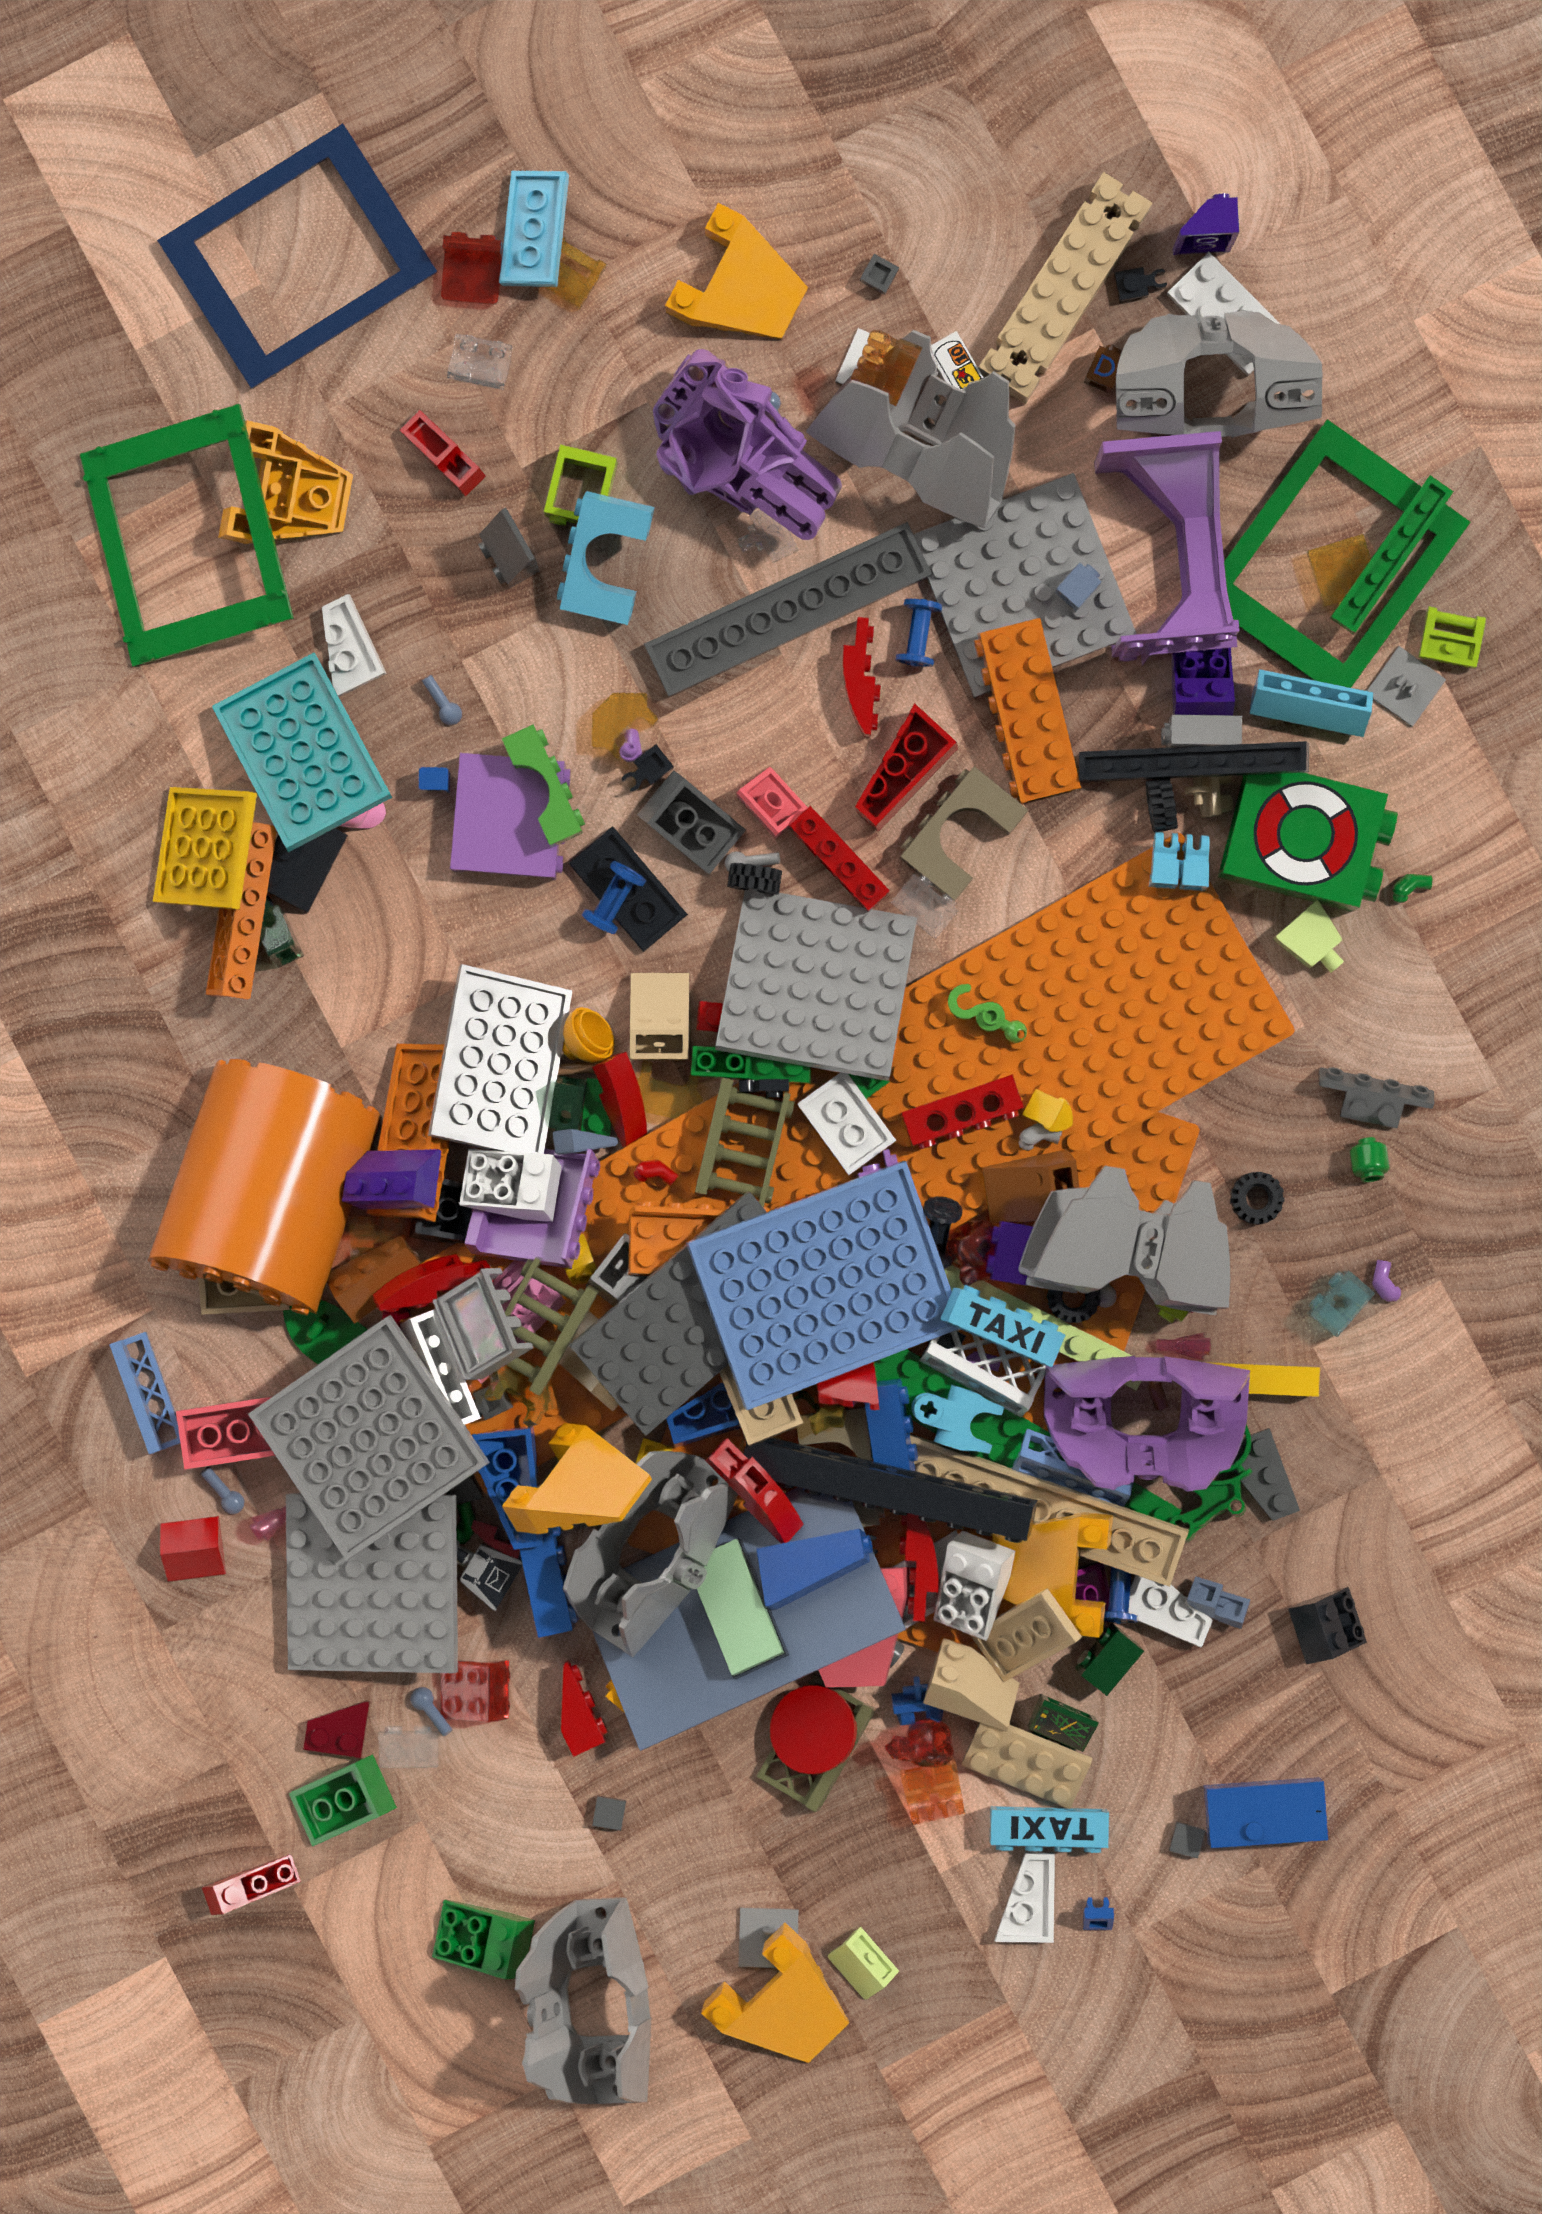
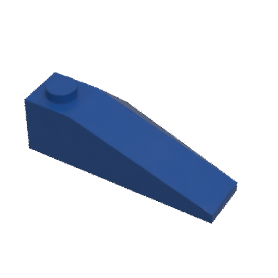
M534 1427L511 1428L472 1434V1437L490 1462L478 1470L485 1483L487 1492L496 1507L513 1548L523 1549L544 1546L543 1534L516 1531L502 1508V1505L517 1485L539 1488Z

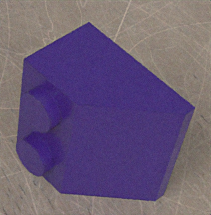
M1000 1221L999 1227H993L991 1244H996L994 1256H988L986 1273H991V1280L1026 1285L1027 1276L1021 1274L1018 1268L1033 1226Z

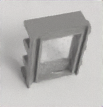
M501 1268L480 1269L478 1274L438 1299L433 1300L447 1335V1342L453 1350L458 1363V1369L463 1375L464 1380L484 1379L533 1349L532 1343L516 1342L512 1331L521 1326V1321L517 1316L506 1317L501 1304L510 1300V1294L507 1290H495L492 1283L493 1279L503 1274Z

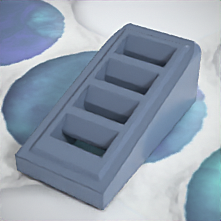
M575 1129L553 1132L555 1153H558V1155L587 1151V1149L594 1150L612 1147L618 1144L617 1138Z

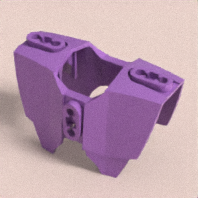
M1135 1355L1057 1364L1052 1367L1045 1366L1044 1420L1053 1442L1069 1466L1080 1469L1095 1487L1115 1490L1122 1485L1133 1483L1134 1475L1144 1480H1153L1160 1475L1163 1477V1483L1182 1488L1187 1492L1207 1489L1220 1471L1230 1469L1241 1446L1247 1424L1250 1370L1192 1361L1184 1358L1166 1356L1164 1358L1135 1357ZM1129 1380L1131 1382L1166 1381L1171 1383L1173 1380L1182 1386L1181 1413L1178 1429L1163 1436L1128 1435L1113 1428L1111 1421V1397ZM1055 1388H1061L1062 1391H1061V1392H1055L1054 1389H1055Z

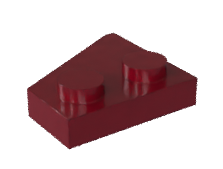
M366 1700L309 1719L307 1721L303 1750L362 1758L370 1701Z

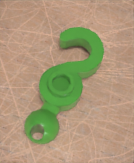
M961 984L950 992L948 1008L955 1017L963 1020L976 1016V1022L982 1030L990 1032L1000 1029L1004 1031L1006 1039L1012 1043H1020L1026 1038L1027 1028L1025 1024L1018 1020H1006L1003 1008L997 1003L986 1002L978 1004L969 1010H963L958 1007L957 998L959 995L970 992L971 985ZM1017 1032H1024V1038L1020 1039L1017 1036Z

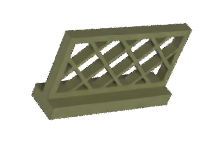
M816 1674L813 1675L807 1685H816L818 1683L825 1687L822 1678ZM826 1687L836 1691L847 1701L856 1705L853 1715L857 1723V1736L853 1752L877 1709L838 1687ZM772 1748L757 1777L806 1805L805 1807L818 1812L852 1752L843 1763L828 1772L818 1774L814 1781L811 1774L801 1773L791 1776L789 1767L784 1763L787 1777L775 1780L766 1774L771 1763L781 1761L779 1758L774 1759L777 1754L774 1748ZM808 1775L810 1789L804 1797L795 1792L792 1779ZM788 1780L789 1787L780 1782Z

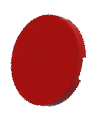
M816 1685L803 1686L788 1693L775 1708L770 1723L771 1743L777 1756L789 1768L804 1774H823L843 1763L852 1752L857 1736V1723L846 1699L832 1689Z

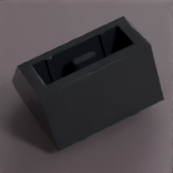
M1349 1587L1305 1600L1288 1608L1306 1665L1334 1659L1367 1643Z

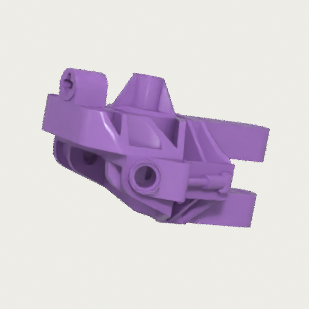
M698 349L692 355L688 354L653 408L658 437L663 441L656 453L662 470L667 475H675L689 495L708 491L718 496L719 499L737 507L739 511L749 515L758 507L800 539H813L825 519L824 510L829 509L833 505L842 488L840 479L802 450L807 440L804 438L803 433L796 431L787 419L781 417L770 403L771 388L747 381V373L737 368L726 367L724 360L718 359L708 350ZM718 411H721V418H722V420H723L729 427H727V426L721 421V419H720V417H719V415H718Z

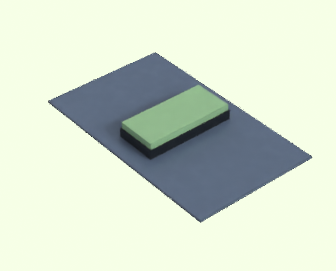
M800 1487L785 1493L804 1524L789 1542L854 1529H861L865 1532L851 1499L849 1502H842L833 1499V1495L830 1494L812 1495L806 1493L805 1489ZM746 1511L726 1521L708 1564L704 1566L707 1570V1575L701 1586L697 1589L690 1588L691 1592L672 1611L634 1657L626 1654L592 1631L639 1750L647 1749L906 1630L874 1552L869 1553V1563L777 1610H770L765 1607L756 1548L781 1543L749 1511ZM680 1542L623 1569L641 1583L656 1580L673 1561Z

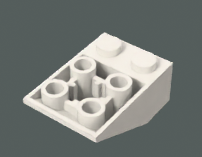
M469 1149L459 1205L524 1220L553 1222L562 1166L555 1156L551 1154Z
M965 1531L958 1534L947 1546L933 1620L986 1641L1011 1576L1015 1550Z

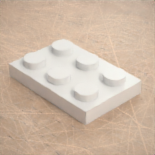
M840 1072L797 1104L848 1175L896 1141L847 1073Z

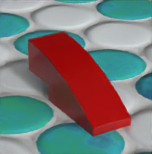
M421 410L400 429V432L465 497L486 477L480 467Z
M627 1052L613 1055L592 1066L604 1091L599 1094L600 1100L622 1147H626L647 1135L644 1103Z

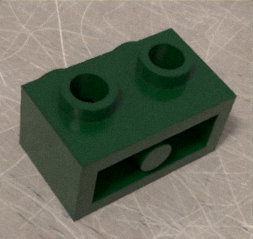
M1111 1623L1108 1628H1103L1099 1638L1096 1637L1094 1645L1089 1650L1087 1649L1081 1653L1075 1668L1083 1678L1108 1696L1145 1651L1130 1636Z

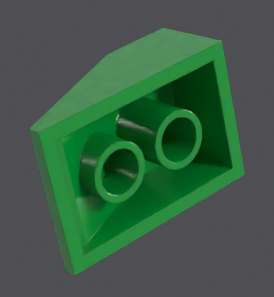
M373 1754L289 1793L312 1847L397 1808Z

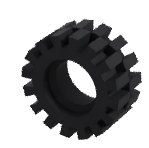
M1155 779L1146 781L1147 804L1153 832L1177 829V812L1171 780Z
M730 863L727 887L743 891L755 889L761 893L778 895L782 870L752 864Z
M1251 1172L1245 1174L1234 1183V1187L1231 1189L1230 1204L1233 1206L1232 1210L1238 1215V1218L1247 1223H1268L1275 1219L1283 1208L1282 1205L1285 1201L1283 1187L1279 1185L1280 1182L1277 1179H1274L1268 1173ZM1256 1186L1265 1189L1268 1194V1203L1259 1210L1251 1208L1246 1201L1247 1192Z
M1049 1289L1047 1293L1048 1305L1052 1313L1059 1319L1070 1323H1080L1091 1318L1096 1313L1101 1301L1098 1299V1295H1101V1292L1096 1290L1085 1293L1084 1303L1080 1307L1070 1308L1063 1302L1062 1295L1064 1291Z

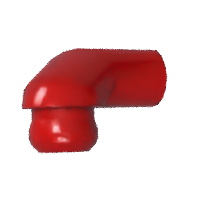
M660 1160L642 1161L636 1166L633 1173L635 1179L639 1182H645L648 1178L659 1177L669 1186L679 1176Z

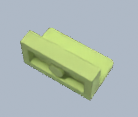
M862 1927L856 1929L841 1946L831 1951L827 1956L865 2000L884 1989L899 1972Z

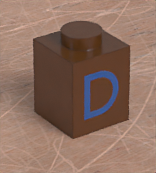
M1099 345L1084 383L1110 394L1116 382V373L1122 351L1111 345H1106V347Z

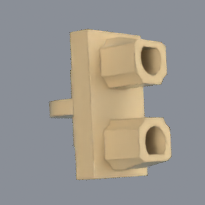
M1231 776L1193 778V787L1185 788V794L1194 795V805H1200L1201 818L1221 815V813L1233 809L1231 795H1220V785L1230 784Z

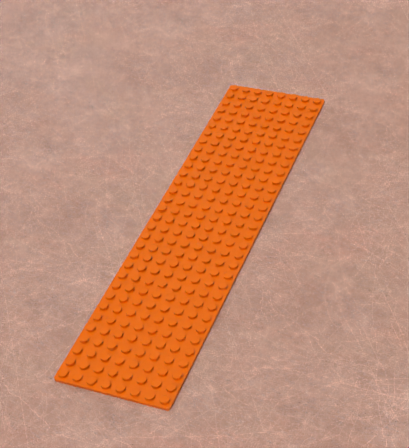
M1178 833L1180 850L1177 851V859L1184 860L1182 846L1185 842V837L1183 834ZM1171 836L1163 842L1166 848H1170ZM1153 847L905 987L889 1078L890 1083L866 1100L896 1139L894 1143L884 1150L889 1149L890 1155L896 1154L898 1163L902 1161L907 1162L922 1208H924L925 1201L932 1197L942 1196L957 1201L962 1206L963 1212L961 1219L951 1224L950 1230L988 1209L982 1167L1065 1149L1076 1159L1294 1034L1295 1028L1210 881L1206 891L1179 889L1180 879H1178V885L1175 889L1149 887ZM961 984L971 985L970 992L959 995L957 998L958 1007L963 1010H969L978 1004L986 1002L997 1003L1003 1008L1006 1020H1018L1025 1024L1027 1028L1026 1038L1020 1043H1012L1006 1039L1004 1031L1000 1029L990 1032L982 1030L976 1022V1016L963 1020L955 1017L948 1008L950 992ZM1017 1032V1036L1020 1039L1024 1038V1032ZM811 1067L810 1084L789 1083V1100L795 1101L791 1119L785 1117L769 1183V1186L774 1187L771 1204L765 1203L764 1207L774 1210L858 1178V1173L863 1172L862 1167L879 1163L880 1169L885 1168L881 1151L848 1175L797 1105L840 1072ZM1013 1074L1024 1106L1023 1109L1018 1110L1019 1116L1003 1121L1001 1116L991 1119V1126L975 1131L974 1126L962 1129L964 1135L951 1140H947L946 1135L936 1138V1145L920 1150L918 1145L911 1146L901 1112ZM739 1082L732 1086L738 1088L737 1091H739ZM1035 1089L1057 1099L1060 1097L1066 1099L1072 1110L1073 1124L1068 1129L1062 1131L1058 1144L1041 1140L1034 1144L1032 1150L1026 1151L1021 1149L1018 1143L1021 1132L1037 1123L1022 1115ZM748 1093L766 1098V1094ZM718 1094L600 1161L598 1177H594L592 1183L593 1200L590 1205H587L585 1212L587 1217L586 1228L584 1232L580 1233H584L597 1269L623 1234L629 1235V1211L633 1206H637L639 1202H654L656 1207H667L669 1203L684 1204V1208H696V1205L706 1204L712 1205L713 1209L725 1210V1207L731 1206L743 1196L742 1194L714 1188V1190L708 1189L707 1195L695 1193ZM986 1096L983 1099V1107L986 1111L995 1112L998 1109L999 1102L994 1096ZM781 1098V1099H774V1100H778V1101H782V1102H783V1098ZM735 1102L734 1105L728 1104L726 1115L731 1116V1120L773 1130L777 1128L780 1115L778 1112ZM960 1105L955 1109V1116L959 1121L965 1122L970 1119L971 1111L967 1106ZM931 1115L928 1117L927 1125L929 1129L939 1131L943 1128L944 1123L940 1116ZM728 1131L727 1133L721 1132L719 1144L724 1145L726 1149L769 1159L773 1141ZM722 1159L720 1162H714L712 1170L713 1173H717V1177L763 1187L766 1174L764 1169ZM660 1160L679 1176L671 1186L667 1185L659 1177L648 1178L645 1182H639L633 1174L636 1166L642 1161ZM926 1216V1219H927V1222H928V1225H929V1224H930V1219L927 1218V1216ZM456 1243L424 1262L457 1254L463 1264L486 1260L491 1268H501L503 1272L514 1260L471 1254L464 1243ZM540 1264L538 1267L577 1290L580 1288L585 1290L587 1287V1283L572 1285L563 1267ZM480 1289L456 1302L460 1313L481 1293ZM437 1291V1299L447 1292ZM560 1294L566 1303L556 1312L563 1316L565 1314L571 1316L576 1306L571 1304L572 1300ZM597 1294L589 1311L600 1319L614 1306ZM429 1303L421 1308L407 1307L412 1317L403 1319L401 1322L403 1323L436 1309L434 1303ZM547 1320L535 1334L549 1342L550 1340L556 1342L561 1331L557 1330L558 1326ZM534 1346L533 1349L518 1357L533 1367L537 1365L541 1368L547 1359L543 1355L544 1352ZM560 1364L556 1367L540 1396L529 1390L533 1384L528 1381L529 1377L507 1365L493 1372L482 1384L478 1380H465L473 1399H475L473 1393L502 1381L513 1405V1408L485 1420L482 1415L479 1420L466 1424L465 1426L470 1434L533 1426L537 1466L556 1456L549 1442L564 1423L586 1425L597 1433L627 1415L619 1405L614 1411L610 1410ZM478 1471L475 1472L474 1476L477 1479L480 1487L482 1488L484 1493L488 1494L487 1488L480 1473Z

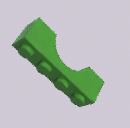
M533 724L502 738L514 767L526 768L539 773L549 786V802L538 820L550 847L552 848L583 834L580 827L585 825L579 809L572 810L568 800L572 799L573 796L566 782L560 784L556 773L561 772L555 756L548 757L544 747L549 745L543 730L536 731Z

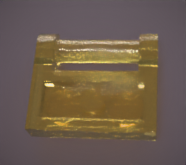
M563 237L561 252L589 269L591 273L586 278L560 261L557 287L544 288L576 308L581 309L605 271L607 264L600 259L598 261L594 260L565 241L566 238Z

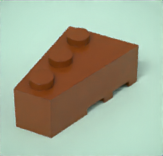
M399 1236L334 1269L329 1274L327 1284L336 1301L351 1320L356 1323L377 1308L373 1301V1294L399 1274L422 1263L402 1236Z

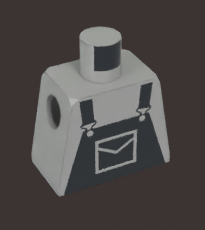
M483 1543L479 1546L476 1553L461 1545L458 1547L457 1564L465 1568L459 1580L490 1608L496 1611L523 1566L522 1559L507 1556Z

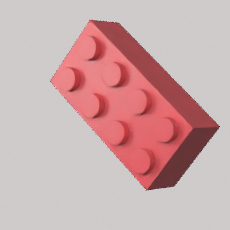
M273 1396L176 1411L184 1470L276 1456L248 1415Z

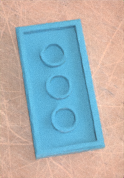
M511 171L499 280L502 286L557 287L569 174L566 171Z

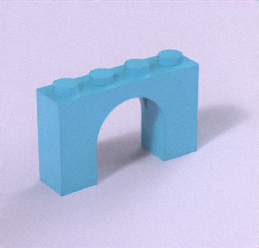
M588 491L584 494L583 499H577L574 515L579 516L577 527L572 526L568 540L569 544H573L571 555L566 554L562 570L567 572L565 583L560 582L557 593V600H561L560 609L628 625L631 620L637 591L608 585L596 579L587 566L586 549L589 542L594 538L609 533L646 541L649 536L655 507Z

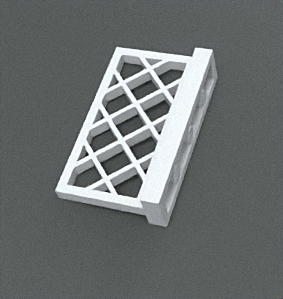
M962 1329L950 1332L956 1346L954 1348L946 1349L937 1344L939 1337L930 1340L919 1361L992 1402L1003 1406L1019 1417H1022L1030 1409L1034 1401L1033 1398L1045 1376L1044 1365L1031 1369L1028 1358L1016 1353L1006 1355L1004 1348L998 1345L996 1346L1000 1357L987 1360L982 1345L991 1342L987 1340L980 1341L978 1336L972 1334L974 1342L961 1345L957 1331ZM976 1347L981 1362L971 1363L967 1361L963 1350ZM1021 1356L1025 1371L1012 1374L1008 1359ZM1002 1361L1007 1376L998 1378L992 1375L989 1364ZM1028 1376L1031 1385L1028 1394L1017 1388L1015 1378Z

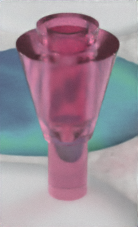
M1205 1332L1179 1337L1176 1340L1157 1339L1156 1350L1175 1351V1353L1204 1361L1205 1355H1210L1211 1338H1205Z
M286 1505L281 1509L278 1508L251 1517L253 1524L249 1527L258 1540L264 1538L267 1542L286 1522Z

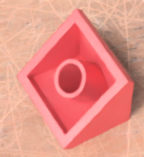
M771 767L767 768L737 792V798L775 839L782 835L789 828V825L808 808Z

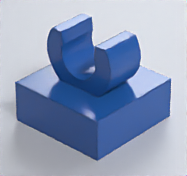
M1088 1897L1083 1913V1930H1112L1114 1908H1109L1108 1898L1104 1897L1103 1907L1095 1908L1092 1904V1897Z

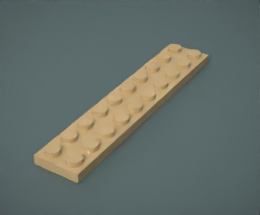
M910 1433L911 1444H916L918 1460L914 1461L916 1472L1038 1500L1033 1523L1071 1516L1081 1512L1113 1515L1111 1545L1108 1549L1080 1547L1079 1555L1170 1587L1189 1532L1188 1529L1050 1481L1012 1470V1468Z

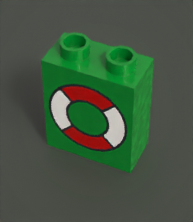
M1308 773L1243 775L1217 878L1311 902L1318 900L1320 904L1353 912L1360 908L1362 900L1375 902L1377 899L1384 869L1371 866L1376 843L1386 846L1390 845L1397 823L1398 812L1385 809L1388 798L1386 793Z

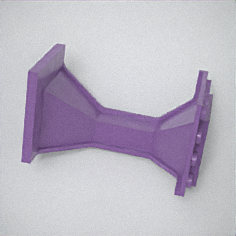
M1221 431L1104 441L1101 444L1094 461L1095 474L1110 472L1125 474L1175 525L1182 591L1179 604L1157 633L1120 636L1116 645H1111L1112 657H1119V661L1137 660V656L1141 655L1143 666L1147 659L1155 654L1237 647L1236 635L1239 633V621L1233 620L1227 593L1220 523L1219 448L1222 444Z

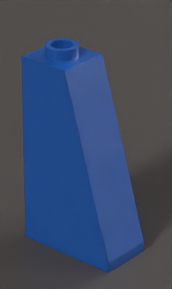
M854 1529L756 1548L765 1607L770 1610H777L869 1563V1553H873L870 1536H866L865 1532L861 1529Z

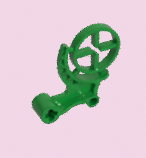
M1247 1425L1244 1432L1247 1440L1246 1449L1242 1457L1235 1464L1231 1465L1230 1469L1218 1473L1226 1474L1237 1470L1240 1475L1229 1480H1213L1207 1489L1193 1490L1202 1498V1505L1185 1514L1176 1515L1169 1522L1174 1525L1183 1522L1185 1526L1190 1525L1185 1543L1193 1540L1199 1529L1205 1527L1222 1513L1229 1511L1235 1517L1244 1515L1246 1505L1241 1498V1481L1253 1473L1251 1468L1245 1470L1242 1466L1249 1456L1252 1443ZM1234 1503L1242 1504L1239 1511L1232 1510Z

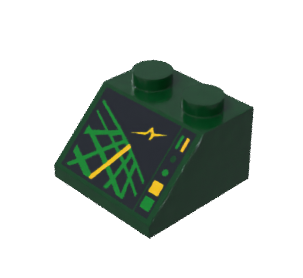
M1040 1694L1027 1726L1033 1731L1032 1734L1047 1740L1049 1738L1060 1742L1059 1745L1074 1751L1077 1749L1083 1752L1099 1722L1093 1715Z

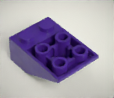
M1231 648L1172 653L1173 715L1233 716L1235 696Z

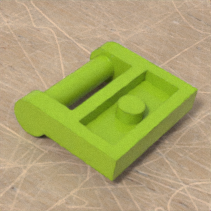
M1428 606L1418 658L1473 669L1477 668L1486 617L1476 616V618L1437 611L1436 607ZM1435 622L1472 629L1473 636L1435 630Z

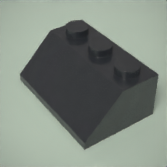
M334 828L288 852L278 834L274 845L267 892L309 913L348 835Z

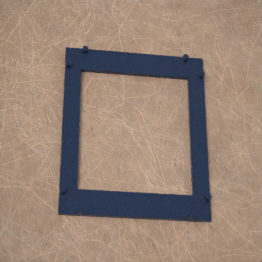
M343 123L157 240L251 389H254L271 377H276L280 371L407 291L417 288V285L438 273ZM329 158L401 271L266 355L194 242Z

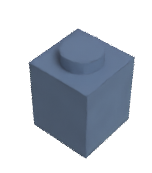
M1079 563L1056 588L1055 593L1077 612L1102 582L1098 579L1100 574L1089 564L1083 566Z

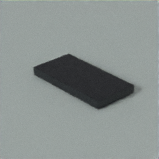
M612 826L568 864L599 900H601L616 874L610 868L613 861L633 869L646 880L644 885H633L614 918L639 948L645 952L688 914ZM621 879L618 881V886L623 889L626 882Z

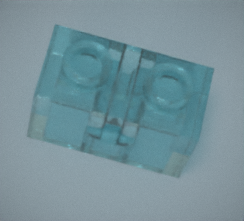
M1345 1270L1343 1273L1340 1271L1336 1272L1327 1283L1330 1286L1324 1295L1318 1293L1308 1305L1311 1310L1307 1314L1333 1337H1338L1375 1294L1349 1270ZM1334 1296H1345L1342 1301L1345 1304L1343 1308L1333 1307L1336 1303L1333 1299Z

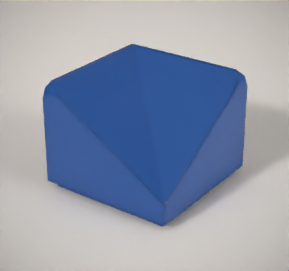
M443 767L419 768V789L445 790L450 793V771Z

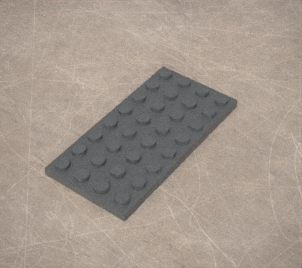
M747 1191L692 1240L766 1213V1210L751 1192ZM687 1245L683 1246L569 1344L570 1348L645 1436L729 1364Z

